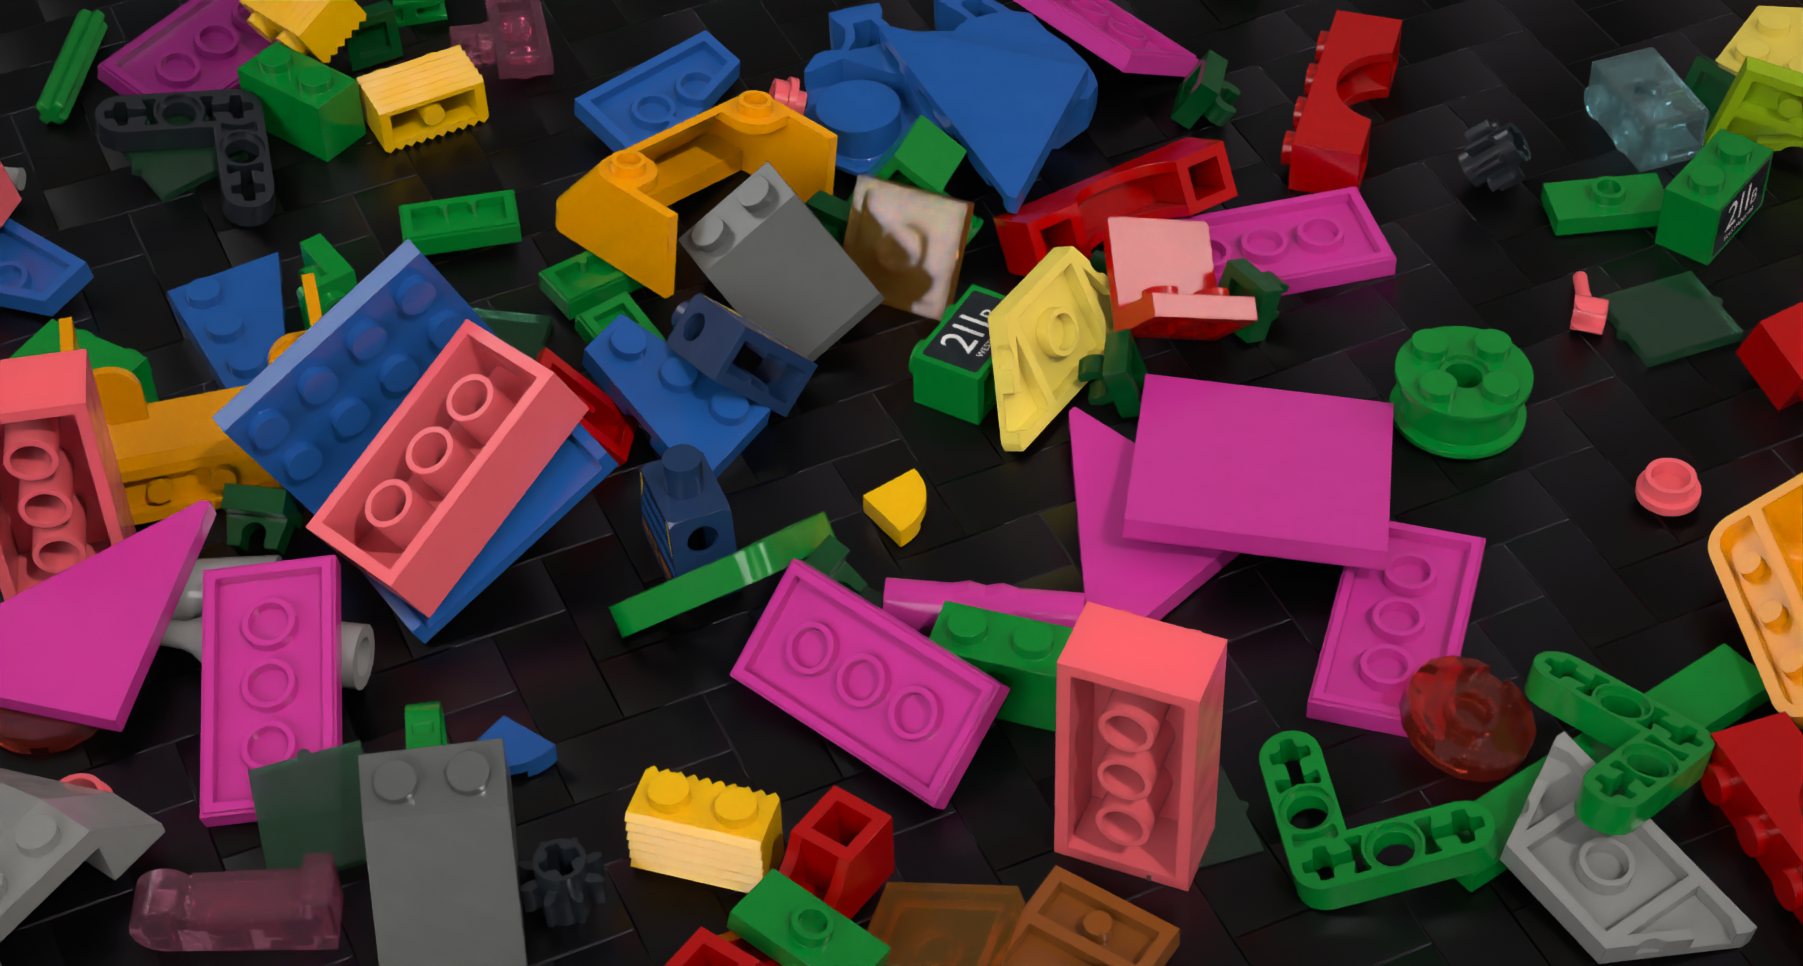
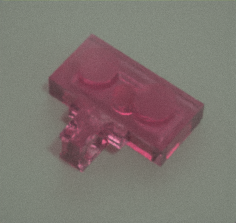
M485 0L487 22L474 25L452 26L449 28L450 48L461 45L462 51H465L467 57L469 56L474 67H480L484 63L494 64L496 62L499 79H529L539 75L554 74L553 55L540 0Z

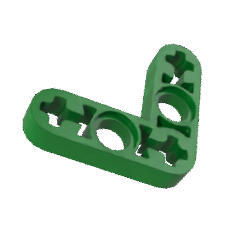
M825 511L783 528L730 555L610 606L609 609L623 638L788 567L793 558L801 560L809 556L829 534L836 540L837 538Z
M1545 651L1537 654L1533 660L1525 684V694L1528 699L1544 711L1615 750L1590 768L1583 776L1574 803V813L1589 828L1609 835L1629 834L1702 778L1715 742L1710 737V732L1700 724L1568 653Z
M1296 730L1283 731L1269 738L1260 750L1259 762L1264 784L1296 892L1302 902L1311 908L1319 910L1339 909L1465 876L1487 868L1496 859L1499 851L1495 817L1487 807L1478 802L1469 800L1454 801L1347 830L1321 747L1314 737L1308 733ZM1291 760L1298 761L1302 770L1304 784L1292 787L1284 763ZM1315 808L1328 814L1326 820L1313 829H1299L1290 824L1292 817L1304 809ZM1468 830L1471 837L1475 838V840L1462 844L1459 837L1455 834ZM1433 838L1437 853L1428 855L1425 839ZM1390 845H1405L1414 850L1413 857L1400 866H1387L1376 860L1378 853ZM1362 856L1365 871L1357 873L1356 863L1353 858ZM1323 867H1330L1334 878L1321 880L1317 870Z

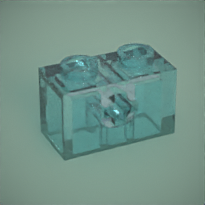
M1653 47L1592 62L1589 86L1584 91L1586 110L1592 119L1599 122L1613 139L1616 148L1629 158L1639 172L1693 159L1703 148L1710 111Z

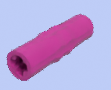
M886 578L882 610L928 637L932 633L945 600L1074 628L1084 608L1085 593L1018 588L1005 583L984 585L971 580L952 583Z

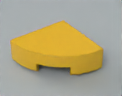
M915 469L863 495V511L900 547L906 545L918 534L921 528L920 523L926 512L927 496L924 481Z

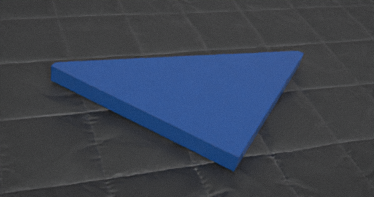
M883 25L880 29L881 47L887 53L891 52L899 62L901 73L917 94L926 97L933 107V115L952 139H958L967 150L969 162L989 186L993 185L1002 196L1005 209L1009 213L1017 214L1088 83V67Z

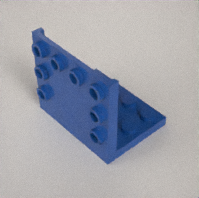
M407 239L212 418L226 435L315 515L466 319L497 337V335L416 246ZM578 423L430 618L364 572L362 573L410 631L426 644L618 466V463Z

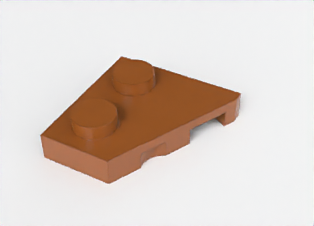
M1056 865L980 966H1165L1180 945V928Z

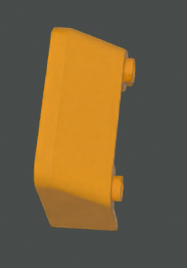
M758 90L745 91L733 99L603 159L558 197L556 201V228L572 241L666 299L674 295L678 214L667 208V206L740 170L752 175L767 161L804 203L819 190L833 196L838 135L778 102L766 92Z
M314 273L301 275L311 327L323 317ZM72 317L59 319L61 352L79 350L80 347ZM307 330L289 333L279 338L269 350L268 366ZM120 367L92 369L134 525L163 520L200 500L210 501L215 510L221 509L225 483L285 489L226 435L212 418L247 385L146 404L142 384L130 371Z
M1802 472L1722 519L1715 526L1708 540L1710 559L1771 702L1779 713L1786 711L1799 729H1803Z

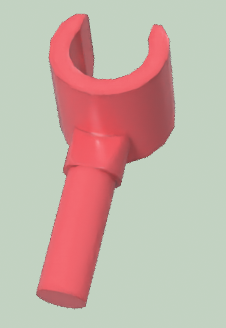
M1578 271L1573 275L1575 298L1570 329L1602 335L1606 323L1609 300L1592 297L1587 274L1583 271Z

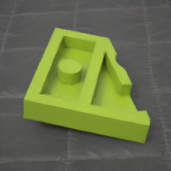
M1747 56L1703 137L1702 148L1720 129H1723L1733 134L1743 135L1751 141L1774 151H1781L1784 148L1793 146L1803 149V73Z

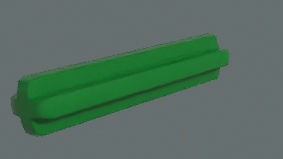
M82 9L78 12L36 104V108L40 112L39 119L43 123L48 124L52 121L61 125L66 122L108 28L107 24L103 21L105 14L102 11L96 9L94 12H91L87 9Z

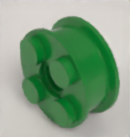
M1467 326L1421 329L1415 332L1412 338L1400 348L1394 368L1397 383L1392 389L1389 403H1394L1393 425L1410 443L1422 450L1442 457L1479 459L1505 451L1521 437L1527 417L1525 402L1528 400L1533 388L1534 374L1528 358L1512 343L1511 338L1505 332L1497 329L1483 330Z

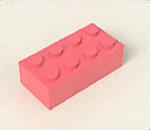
M466 319L310 520L306 528L349 563L430 618L589 408L553 371Z
M87 349L0 360V589L4 601L137 533Z
M1089 601L1086 602L1057 661L1054 852L1180 890L1189 891L1215 830L1228 639L1136 615L1126 610H1118Z

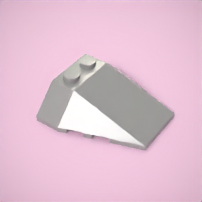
M0 768V942L84 861L112 879H118L165 833L162 823L114 793Z

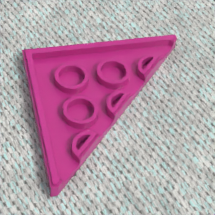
M1077 407L1069 411L1072 472L1085 604L1089 601L1160 621L1240 553L1122 538L1135 443Z
M200 500L0 603V707L122 732L217 513L212 503Z

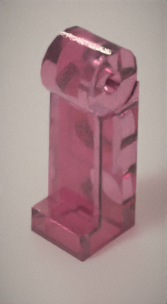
M304 854L303 868L192 873V875H187L174 869L148 871L141 875L136 882L129 933L142 946L159 951L338 949L344 897L334 854Z

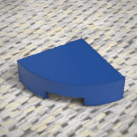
M504 715L477 740L503 738L511 775L523 772L527 773V777L537 775L558 761L555 744Z

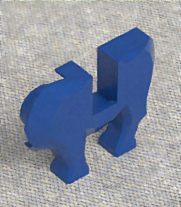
M934 0V28L936 31H919L920 33L1087 66L1088 83L1052 149H1060L1088 128L1097 104L1098 83L1095 75L1088 64L1067 43L1048 32L1032 13L1010 10L995 0ZM866 4L828 13L831 50L815 54L804 70V84L807 92V108L804 116L838 135L835 168L857 177H863L921 114L947 134V131L933 115V107L926 97L917 94L899 70V62L891 52L887 53L881 47L880 29L883 25L889 26V24L883 20L880 4Z

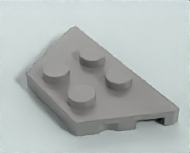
M1565 731L1557 735L1500 857V860L1598 964L1740 948L1747 944L1757 926L1651 819L1626 835L1601 833L1589 828L1579 820L1574 813V803L1583 776L1596 763Z

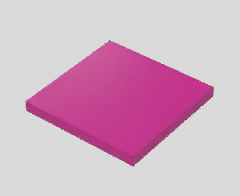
M1146 374L1122 538L1385 570L1389 545L1394 403Z

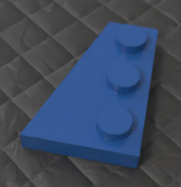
M705 30L575 98L574 115L615 153L709 110L740 77L741 61Z
M8 218L0 228V307L54 316L94 278L87 262L12 219Z
M278 252L209 277L196 279L189 284L167 291L172 311L220 390L248 385L268 367V353L272 345L279 338L286 335L285 303L282 292L283 278Z
M620 314L584 350L582 365L625 415L634 416L651 435L650 445L661 458L663 453L672 446L679 444L694 446L700 452H703L717 479L768 423L771 409L713 381L671 349L668 343L623 314Z

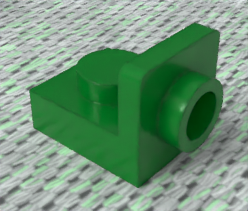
M319 233L299 243L305 265L304 268L299 270V276L302 282L301 275L314 273L322 316H324L357 286L354 269ZM302 282V286L297 289L296 293L305 330H308L311 325Z

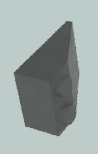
M768 161L678 239L737 313L755 322L812 361L816 360L885 300L883 295L815 214Z
M503 738L358 755L362 822L379 966H528L520 893L521 884L511 772Z

